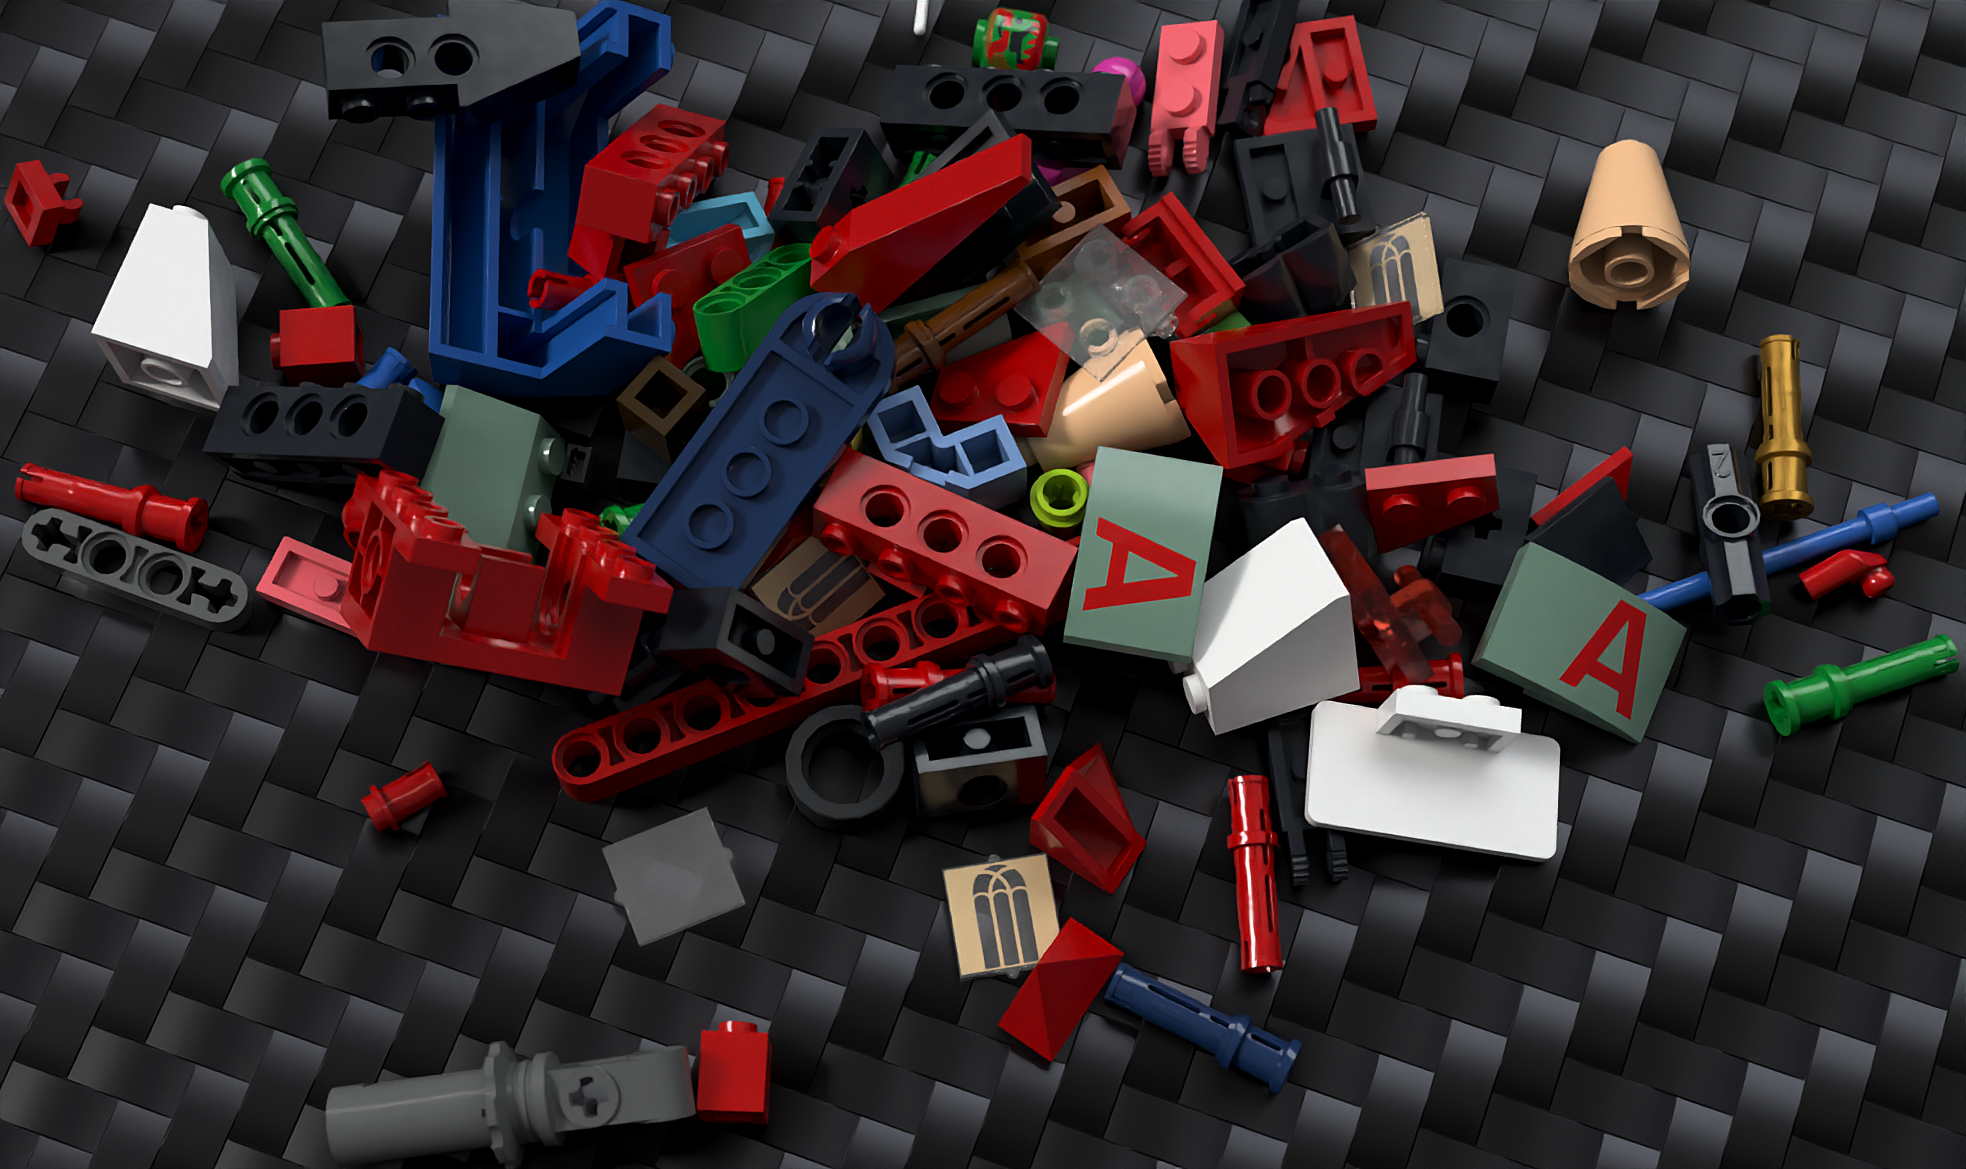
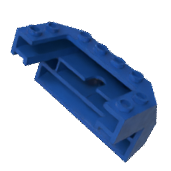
M602 0L577 21L581 57L577 85L464 136L457 135L455 114H443L435 119L429 357L433 382L444 385H458L478 393L499 398L608 395L637 376L657 353L663 358L671 353L676 334L675 324L671 320V294L660 292L629 314L628 283L606 277L559 311L533 309L529 305L532 298L527 297L530 278L537 269H546L563 275L582 278L586 274H590L567 256L575 228L585 164L609 145L608 120L671 71L675 58V47L671 42V16L621 0ZM457 67L441 69L443 73L453 76L465 73L464 70Z

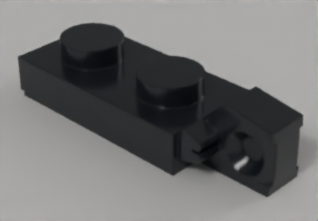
M1242 0L1219 83V93L1224 97L1223 111L1218 126L1228 131L1238 140L1259 137L1268 118L1265 105L1269 104L1274 97L1273 92L1281 74V66L1291 31L1295 25V16L1300 0Z

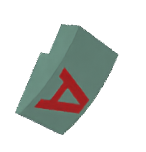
M1098 446L1063 637L1064 643L1186 664L1191 663L1223 466Z
M1529 542L1517 551L1471 664L1523 687L1522 693L1632 743L1640 744L1687 629L1664 612L1621 586L1533 542Z

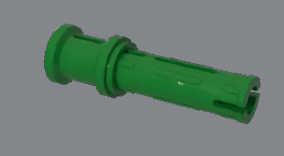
M254 158L244 161L231 169L221 181L220 188L226 198L237 202L248 219L246 227L251 236L262 242H267L309 307L353 305L344 295L323 263L320 255L315 251L297 224L299 217L298 208L291 198L282 196L272 181L273 171L268 162L262 158ZM297 255L299 256V258L301 259V261L303 262V264L315 280V283L313 282V280L311 279V277L309 276V274L297 258Z
M1939 634L1932 639L1841 669L1837 665L1822 664L1816 666L1812 675L1788 683L1777 679L1768 682L1764 688L1767 712L1777 731L1783 736H1790L1799 731L1800 725L1827 716L1831 720L1846 717L1853 709V704L1944 674L1956 673L1959 670V660L1947 661L1945 658L1958 655V652L1950 637L1946 634Z

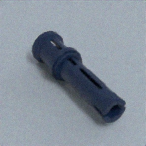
M1124 962L1117 969L1104 999L1202 1046V1048L1216 1054L1214 1060L1219 1062L1218 1066L1226 1070L1234 1066L1268 1083L1269 1091L1278 1096L1304 1044L1295 1038L1288 1043L1254 1026L1253 1017L1245 1013L1242 1016L1236 1013L1233 1018L1162 982L1144 975Z

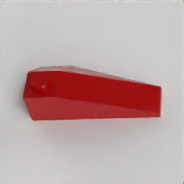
M1023 133L1018 134L856 207L833 227L830 225L824 227L813 240L809 251V256L812 258L810 287L819 293L851 292L856 294L862 308L868 302L872 310L878 315L1031 182L1032 139Z
M1410 300L1223 330L1169 342L1177 403L1220 466L1224 467L1223 469H1233L1281 457L1295 447L1293 441L1313 427L1322 428L1336 418V411L1358 396H1368L1417 361Z

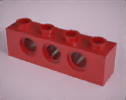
M658 103L585 164L575 224L648 244L664 227H671L675 217L683 209L688 210L693 199L699 193H706L710 183L716 177L721 178L723 176L730 156V143L723 141L727 121Z
M849 447L843 452L813 507V537L819 539L821 544L828 550L841 556L856 555L872 562L892 579L902 582L912 580L935 590L941 599L957 607L972 606L988 613L1001 626L1013 632L1025 633L1029 631L1043 638L1074 576L1079 547ZM877 517H889L898 523L891 527H879L874 525L871 520ZM934 542H947L956 549L951 552L940 553L930 549L928 545ZM992 567H1004L1014 575L1008 578H996L988 574L986 570Z

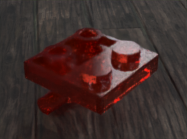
M1340 524L1319 536L1318 539L1328 554L1329 561L1350 594L1352 620L1366 642H1369L1387 673L1399 667L1410 685H1419L1434 676L1435 674L1417 642L1433 633L1441 645L1452 646L1462 636L1460 626L1451 616L1452 606L1439 587L1433 581L1424 579L1415 566L1407 564L1399 567L1394 575L1395 583L1401 590L1389 597L1381 581Z

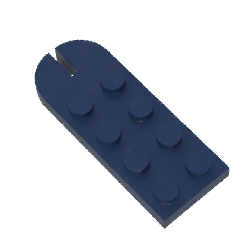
M823 292L806 296L788 307L619 540L622 543L635 547L638 555L655 564L658 569L687 589L732 586L743 593L892 384L897 366L895 345L886 324L872 310L870 304L867 302L864 308H862L858 296L851 292ZM859 314L862 318V325L846 348L837 350L835 353L831 352Z

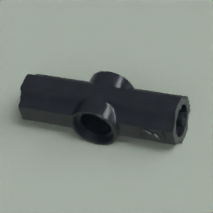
M1729 443L1707 445L1698 454L1690 456L1689 471L1700 531L1699 557L1706 566L1714 618L1727 622L1729 626L1752 625L1755 620L1769 615L1771 611V599L1758 533L1760 511L1757 504L1752 500L1744 452L1736 451L1731 448Z

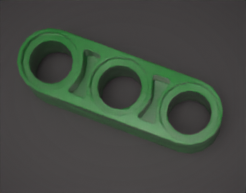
M811 243L788 244L770 251L693 305L703 363L707 370L731 372L742 369L788 307L806 296L819 293L810 287L812 258L809 256Z

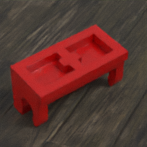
M1172 191L1163 196L1161 201L1134 217L1121 228L1125 237L1113 245V254L1180 340L1201 335L1234 311L1239 310L1246 285Z

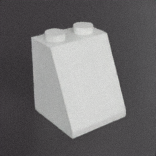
M150 203L91 334L123 383L218 412L228 386H239L235 273L208 219L204 215L186 206L177 205L171 210Z
M1304 517L1289 522L1204 583L1191 663L1186 664L1167 660L1173 674L1183 672L1185 675L1183 686L1190 708L1194 714L1204 712L1215 735L1360 689L1350 594Z

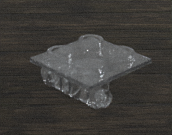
M1099 222L1039 282L1042 290L1015 306L1014 311L1102 383L1125 360L1132 350L1148 336L1154 337L1158 335L1162 339H1166L1173 334L1179 324V320L1173 316L1174 310L1188 295Z

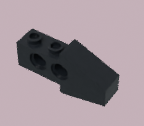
M447 0L446 17L322 22V60L329 120L344 119L350 123L364 124L373 122L379 117L408 116L415 120L426 121L436 119L443 114H455L457 135L464 136L577 85L581 53L575 11L503 0ZM457 67L464 70L465 73L453 76L443 73L441 69ZM389 69L398 71L402 76L389 79L381 77L377 73Z

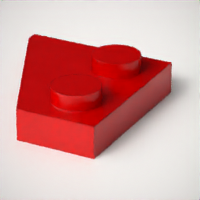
M1354 15L1295 25L1285 64L1281 70L1262 136L1316 128L1314 113L1325 107L1336 108L1340 124L1352 123L1354 133L1375 130L1378 117Z
M728 223L623 266L635 309L660 292L671 294V320L675 324L676 334L671 353L664 357V359L679 370L700 349L693 305L712 290L751 265L741 226Z
M1057 323L943 366L929 405L940 431L954 433L1002 414L1012 436L1047 438L1076 339V335L1069 323Z
M1494 454L1365 469L1367 494L1378 554L1391 552L1500 509Z

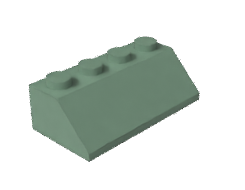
M447 385L439 412L445 418V422L420 487L434 494L433 500L438 505L444 506L449 510L447 519L463 524L468 530L467 535L474 542L529 553L532 556L531 564L537 565L536 558L540 541L535 537L541 512L552 514L550 501L556 477L562 472L566 460L565 440L539 414L458 385ZM457 573V575H456V579H455V583H454V587H453V590H452V594H451V598H450V602H449L448 608L450 607V604H451L453 592H454V589H455V585H456V581H457V577H458V574H459V573ZM440 663L441 665L454 666V665H449V664Z

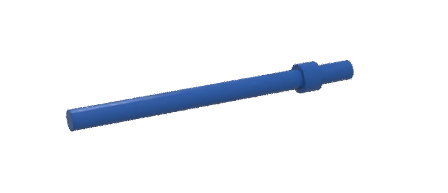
M1928 492L1891 506L1881 502L1859 510L1857 518L1764 550L1762 555L1766 576L1864 541L1869 545H1874L1897 536L1898 529L1939 515L1938 501L1933 493ZM1704 571L1636 596L1662 612L1678 608L1710 596L1707 572Z

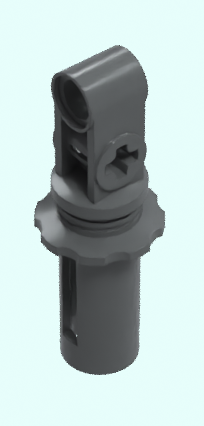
M499 1041L490 1044L489 1054L485 1057V1063L481 1069L332 1088L326 1105V1128L332 1156L341 1168L374 1164L387 1160L491 1147L499 1163H503L506 1169H514L522 1165L528 1144L543 1142L546 1147L561 1146L565 1143L569 1130L629 1122L654 1123L694 1115L696 1110L688 1051L685 1045L648 1049L630 1053L627 1056L560 1064L558 1057L552 1051L537 1053L533 1060L517 1061L513 1049L505 1041ZM593 1082L596 1088H606L608 1099L598 1104L596 1098H585L583 1087Z

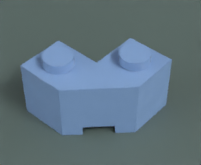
M919 385L881 399L863 424L865 444L872 458L994 511L1027 498V465L1002 414L943 437Z

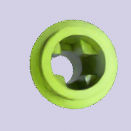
M1067 469L1048 471L1035 481L1030 492V504L1043 532L1063 541L1075 534L1085 518L1090 486L1080 474Z

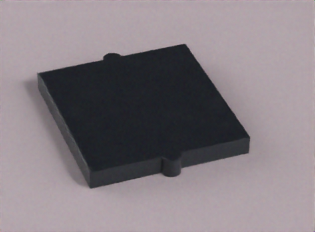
M1607 475L1524 538L1526 544L1533 542L1593 571L1619 586L1653 560L1636 525L1639 519L1638 514L1629 511L1614 478Z

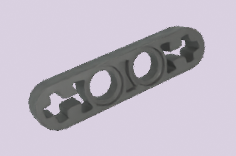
M50 508L41 510L32 515L24 525L21 535L23 546L36 564L45 570L217 632L227 633L236 631L246 625L252 617L255 606L253 595L241 576L230 570L60 509ZM60 529L71 544L80 547L78 557L71 548L60 544H52L48 550L41 542V539L45 534L55 536ZM111 546L123 548L126 551V560L121 569L107 575L95 571L94 561L100 551ZM169 566L182 570L183 579L177 590L166 595L155 594L151 591V579L158 570ZM198 583L206 593L217 597H223L228 589H230L237 603L234 607L223 606L217 614L215 608L206 597L196 594Z

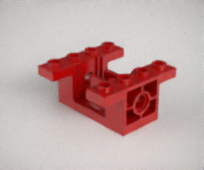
M387 469L380 470L379 478L358 474L352 499L364 511L365 517L341 605L340 615L366 649L616 696L621 695L643 612L648 610L667 614L674 588L655 573V564L636 556L637 549L635 547L618 541V532L601 526V518L599 516L573 508H564L562 516L541 512L535 537L550 550L547 565L544 568L543 566L531 564L532 556L529 553L474 542L467 535L468 530L463 524L447 519L449 510L444 506L438 505L433 500L434 494L417 486L418 478ZM457 573H459V574H458V577H457L455 589H454V592H453L451 604H450V607L448 608V605H449V602H450V598H451V594H452V590H453L454 583H455V579H456V575H457Z

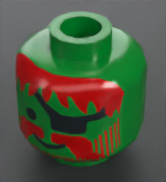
M997 8L991 12L988 20H978L972 52V66H989L1010 70L1034 71L1036 69H1049L1055 71L1060 37L1049 36V22L1045 15L1009 8Z

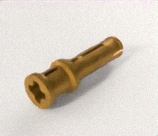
M1779 334L1768 336L1761 340L1759 344L1762 363L1761 383L1764 434L1763 443L1760 444L1755 454V463L1762 470L1763 496L1757 500V507L1760 511V516L1774 521H1791L1805 518L1814 511L1813 497L1807 494L1806 468L1812 463V451L1808 444L1803 441L1801 378L1799 369L1800 341L1798 338L1792 339L1791 335Z

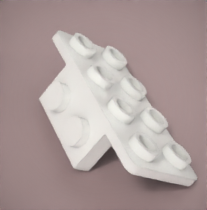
M1409 685L1396 689L1378 709L1327 700L1321 701L1316 705L1311 714L1305 818L1311 825L1544 862L1556 852L1560 747L1553 738L1521 733L1522 709L1500 706L1499 700L1489 696L1474 695L1464 697L1463 699L1438 696V691L1432 687Z

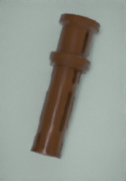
M1018 257L1012 264L965 294V296L927 322L923 323L921 320L914 322L912 320L904 325L905 333L893 340L896 349L897 366L894 379L885 396L889 397L899 393V389L929 369L937 372L943 368V363L947 361L946 354L992 324L1033 294L1039 293L1042 290L1041 286L1025 261Z

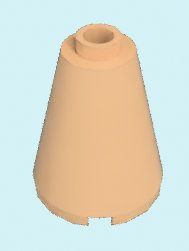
M1622 140L1609 145L1598 156L1568 257L1569 281L1571 288L1582 299L1602 308L1617 310V300L1637 301V310L1652 308L1672 300L1686 288L1689 281L1692 259L1657 153L1647 144L1635 140Z
M1138 326L1123 333L1063 381L1047 438L1013 436L1028 468L1039 463L1044 473L1054 469L1071 468L1095 460L1098 446L1140 452L1179 443L1181 440L1192 435L1176 399L1174 400L1167 385V380L1142 330Z

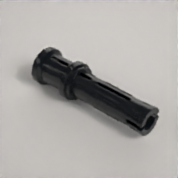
M1026 633L1019 636L1015 646L989 657L984 653L971 657L970 661L966 664L965 671L925 688L918 689L909 695L874 710L862 712L860 714V723L863 733L871 748L879 752L891 744L928 728L935 727L944 721L979 706H982L984 709H999L1006 704V698L1033 686L1038 689H1045L1051 686L1054 680L1052 664L1040 640L1034 634Z

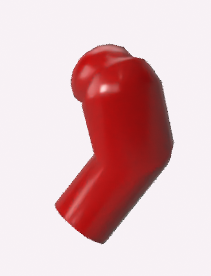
M1852 549L1841 550L1798 575L1813 602L1846 583H1859L1864 594L1869 598L1883 595L1892 589L1895 584V577L1887 569L1889 562L1883 556L1877 553Z

